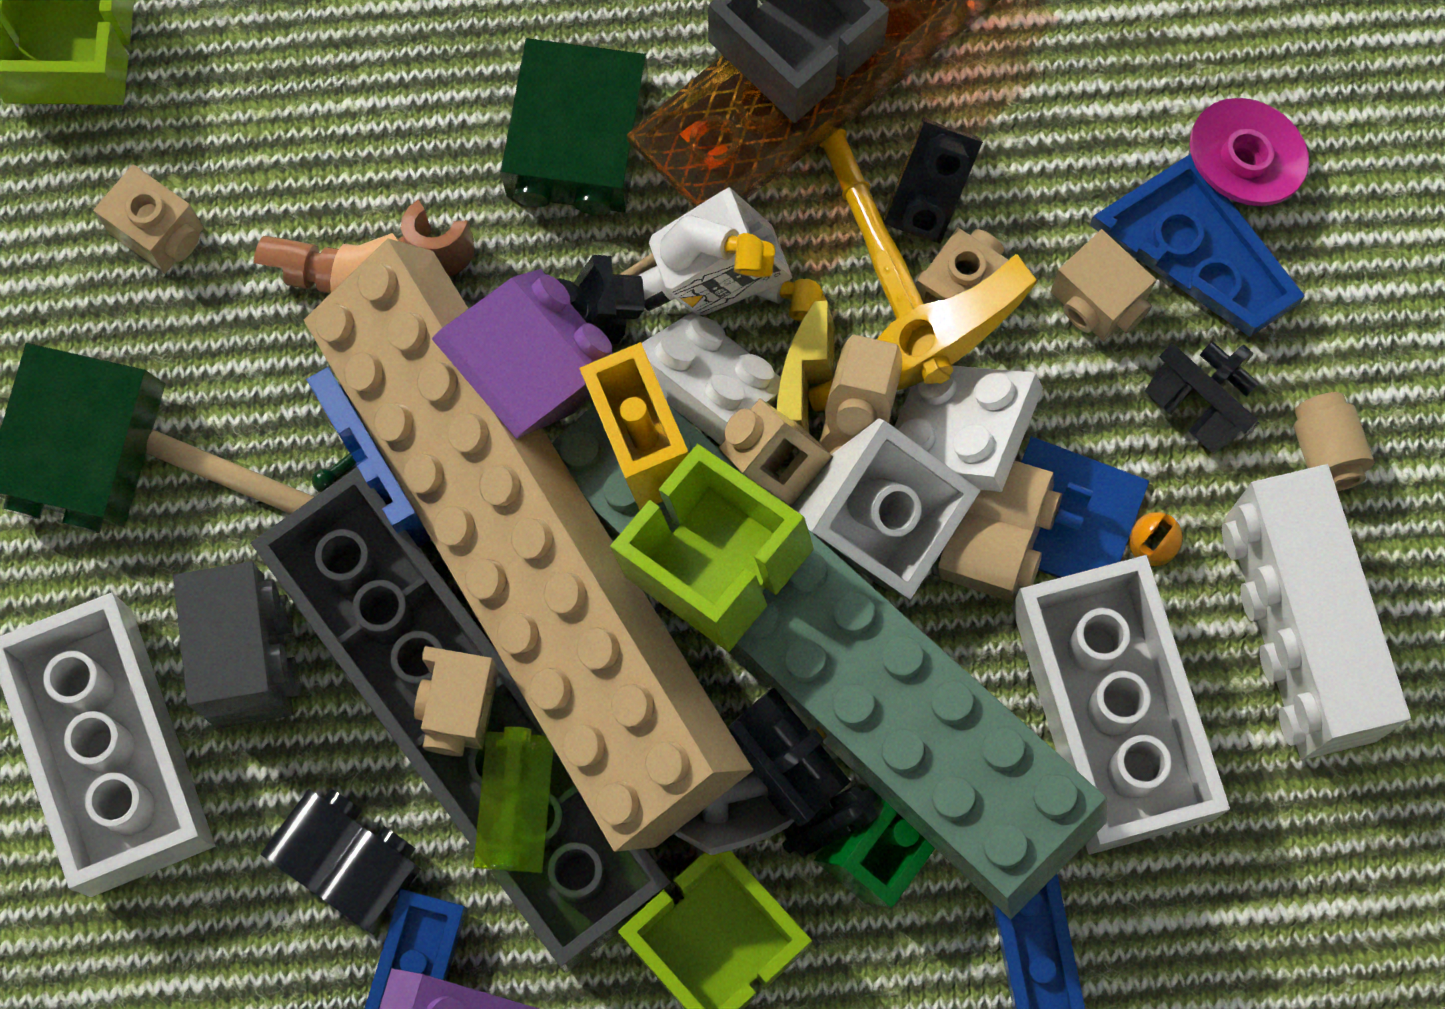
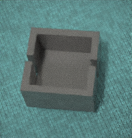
M713 0L708 5V41L794 123L835 89L837 74L845 80L884 46L889 9L880 0H759L762 5L758 9V0Z
M253 561L173 574L187 705L199 715L204 716V719L217 729L294 716L292 697L301 694V681L295 657L287 658L284 640V634L293 632V617L288 596H279L275 580L265 579V575Z

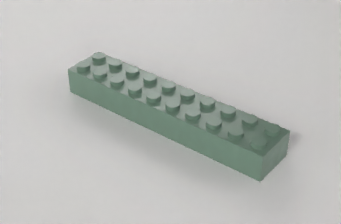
M593 404L559 435L552 444L612 542H614L640 510L621 470L596 407ZM669 405L689 453L698 443L742 473L722 451ZM663 501L657 505L661 508L671 533H673L678 526L672 522ZM808 530L814 550L777 595L766 588L763 590L767 607L728 653L767 690L775 688L804 725L809 729L819 726L827 735L822 742L1011 920L1107 823V797Z

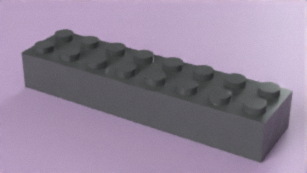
M356 467L250 544L552 957L568 973L618 934V930L663 889L668 895L673 892L671 883L645 848L613 851L498 652L407 531L404 530L399 534L396 533L382 508L387 506L374 488L370 489L358 467ZM425 646L493 659L499 673L483 750L465 747L463 756H449L422 748L425 733L421 729L422 720H416L414 717V708L421 680H431L433 675L422 660Z

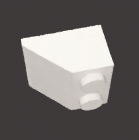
M877 419L831 454L833 457L791 508L805 517L808 530L843 561L879 586L911 600L981 490L885 420Z

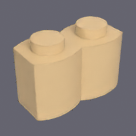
M854 334L844 344L826 403V420L819 442L830 454L834 453L877 419L885 420L890 424L893 403L902 371V354L898 344Z
M1014 460L1002 492L981 490L943 549L938 566L940 579L1014 602L1020 586L1027 587L1033 585L1042 552L1032 550L1040 527L1047 530L1052 529L1062 498V493L1052 491L1054 487L1053 472Z

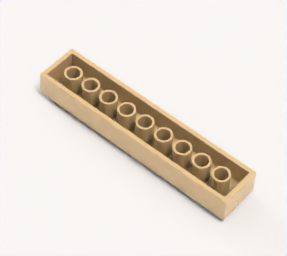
M387 238L304 319V322L613 851L657 847L751 773L753 768L643 590L625 578L610 548V545L613 543L543 428L516 439L432 340L440 329L469 309L435 253L428 249Z

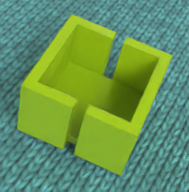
M0 0V98L5 104L124 105L129 55L123 45H130L134 0Z
M697 443L658 489L672 522L678 528L671 533L661 508L649 499L610 545V548L625 578L724 650L730 652L767 607L763 590L766 588L777 595L812 553L814 547L803 515Z
M730 850L714 855L704 852L674 879L677 891L684 897L676 906H674L673 899L663 889L618 930L622 940L684 1009H745L756 998V992L750 986L751 983L757 979L767 988L804 954L812 943L810 937Z

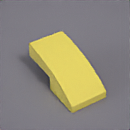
M815 301L803 318L786 356L777 398V410L790 420L800 424L808 433L810 401L807 393L810 389V384L825 383L834 378L835 325L828 301Z

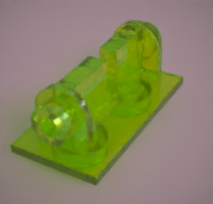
M505 727L504 733L487 732L473 868L542 873L554 751L547 736L531 735L532 730L524 727Z

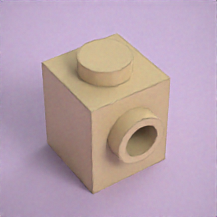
M134 164L93 210L111 236L164 274L175 262L183 261L193 252L199 241V234L204 229L188 202Z
M1101 229L1058 269L1050 292L1064 305L1063 309L1066 316L1077 328L1086 333L1092 331L1104 342L1119 327L1125 333L1130 332L1148 314L1152 305L1147 302V299L1157 279Z

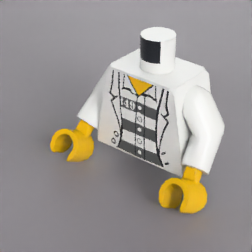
M730 187L652 234L649 245L657 266L637 275L643 279L644 301L647 311L677 299L697 315H707L752 295H757L778 304L784 298L791 299L789 316L796 321L802 322L815 301H827L820 285L816 281L798 279L795 283L790 282V279L793 277L773 226Z

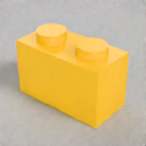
M639 342L582 366L579 369L639 510H641L649 499L655 504L663 502L658 489L689 452L642 343Z

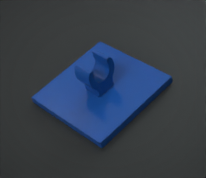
M1031 436L1021 463L1053 472L1054 487L1052 491L1062 493L1061 503L1052 529L1047 530L1040 527L1032 550L1042 552L1038 570L1061 578L1120 562L1150 480Z

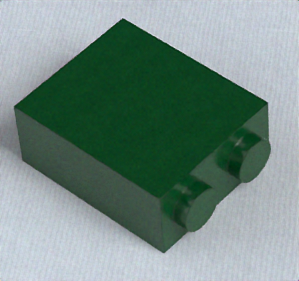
M530 38L525 39L500 171L506 197H513L517 202L530 207H546L550 203L572 205L577 210L590 215H606L610 211L626 213L638 145L634 139H639V136H635L640 133L649 82L646 54Z
M25 343L0 428V497L5 499L2 510L34 519H41L43 509L63 513L62 524L93 533H100L103 523L125 528L147 452V441L153 431L166 384L145 369Z

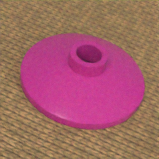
M1247 98L1220 100L1208 106L1199 115L1192 127L1189 145L1191 157L1198 172L1213 189L1231 200L1253 206L1277 204L1291 197L1306 178L1309 168V155L1301 133L1284 114L1265 103Z

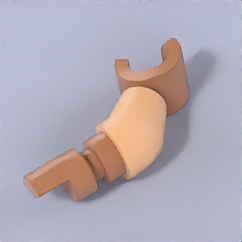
M417 200L407 208L402 217L400 228L403 236L399 239L393 233L361 245L343 244L339 249L325 247L319 253V248L315 244L263 236L256 247L253 263L282 268L284 283L288 286L310 289L315 283L318 291L331 294L387 238L433 251L448 276L458 274L469 265L474 256V238L468 220L453 221L451 228L445 234L438 237H426L432 231L426 211L420 201Z

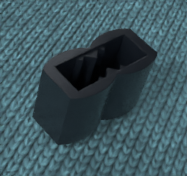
M332 788L329 789L324 798L308 789L260 855L357 925L374 935L396 905L400 890H407L421 870L409 860L416 848L385 826L381 828L376 836L355 822L362 813V810Z

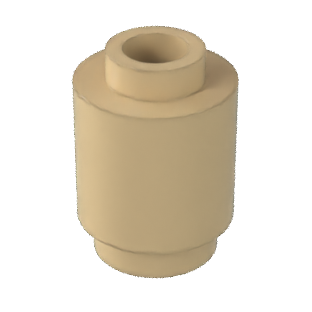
M1341 392L1317 395L1299 404L1295 408L1298 420L1294 423L1293 428L1307 469L1328 464L1337 491L1352 488L1365 481L1366 476L1364 472L1368 471L1375 461L1355 406L1347 404L1345 396Z

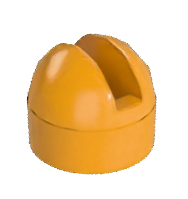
M1152 512L1143 515L1133 526L1129 537V547L1135 557L1147 555L1150 566H1161L1170 562L1179 552L1183 542V534L1179 523L1172 516L1163 512ZM1160 524L1167 528L1169 532L1153 551L1144 543Z

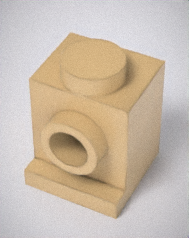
M957 227L927 270L923 271L916 281V287L923 303L927 304L949 299L973 288L991 276L1008 261L1007 258L1002 256L1004 253L1003 245L986 231L975 229L969 235ZM960 263L972 271L973 274H962L955 265Z
M761 398L758 399L751 409H741L732 415L725 427L726 440L719 447L725 456L744 475L790 506L795 503L833 457L800 424L790 420ZM795 447L801 449L795 459L779 476L775 471Z
M425 646L422 660L433 675L431 680H421L414 708V717L416 720H422L421 729L425 733L422 748L449 756H463L465 747L483 750L499 673L493 659Z

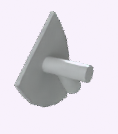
M752 771L677 830L674 835L702 851L714 855L765 840L788 828L794 820L790 815H781L767 798L768 788Z

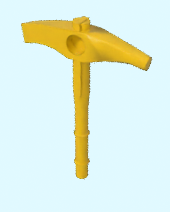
M818 105L811 118L813 124L814 120L833 118L829 134L818 135L819 138L827 137L819 145L824 148L843 190L842 197L847 200L865 240L874 270L896 317V320L876 340L898 344L900 348L902 371L897 391L917 385L923 381L926 384H935L937 382L942 384L951 379L950 375L953 372L952 364L959 361L992 333L1020 305L1037 283V279L1019 255L1015 254L991 276L973 288L946 300L924 304L904 258L879 213L870 193V184L865 181L847 142V132L841 127L833 129L837 119L836 115L816 117ZM833 379L808 390V398L815 412L825 411Z

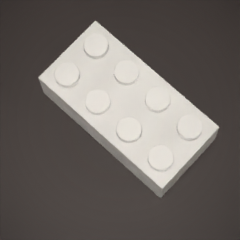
M1320 465L1251 482L1226 515V523L1222 524V537L1230 559L1239 560L1245 583L1241 584L1243 607L1250 621H1258L1265 643L1260 646V660L1264 674L1270 683L1277 682L1284 707L1279 709V721L1285 740L1290 746H1297L1301 760L1375 743L1409 721L1411 716L1329 465Z
M1147 555L1020 588L1011 607L1056 751L1107 797V823L1085 844L1088 854H1094L1214 821L1230 810Z
M111 592L0 636V684L69 889L93 897L216 847L131 608Z

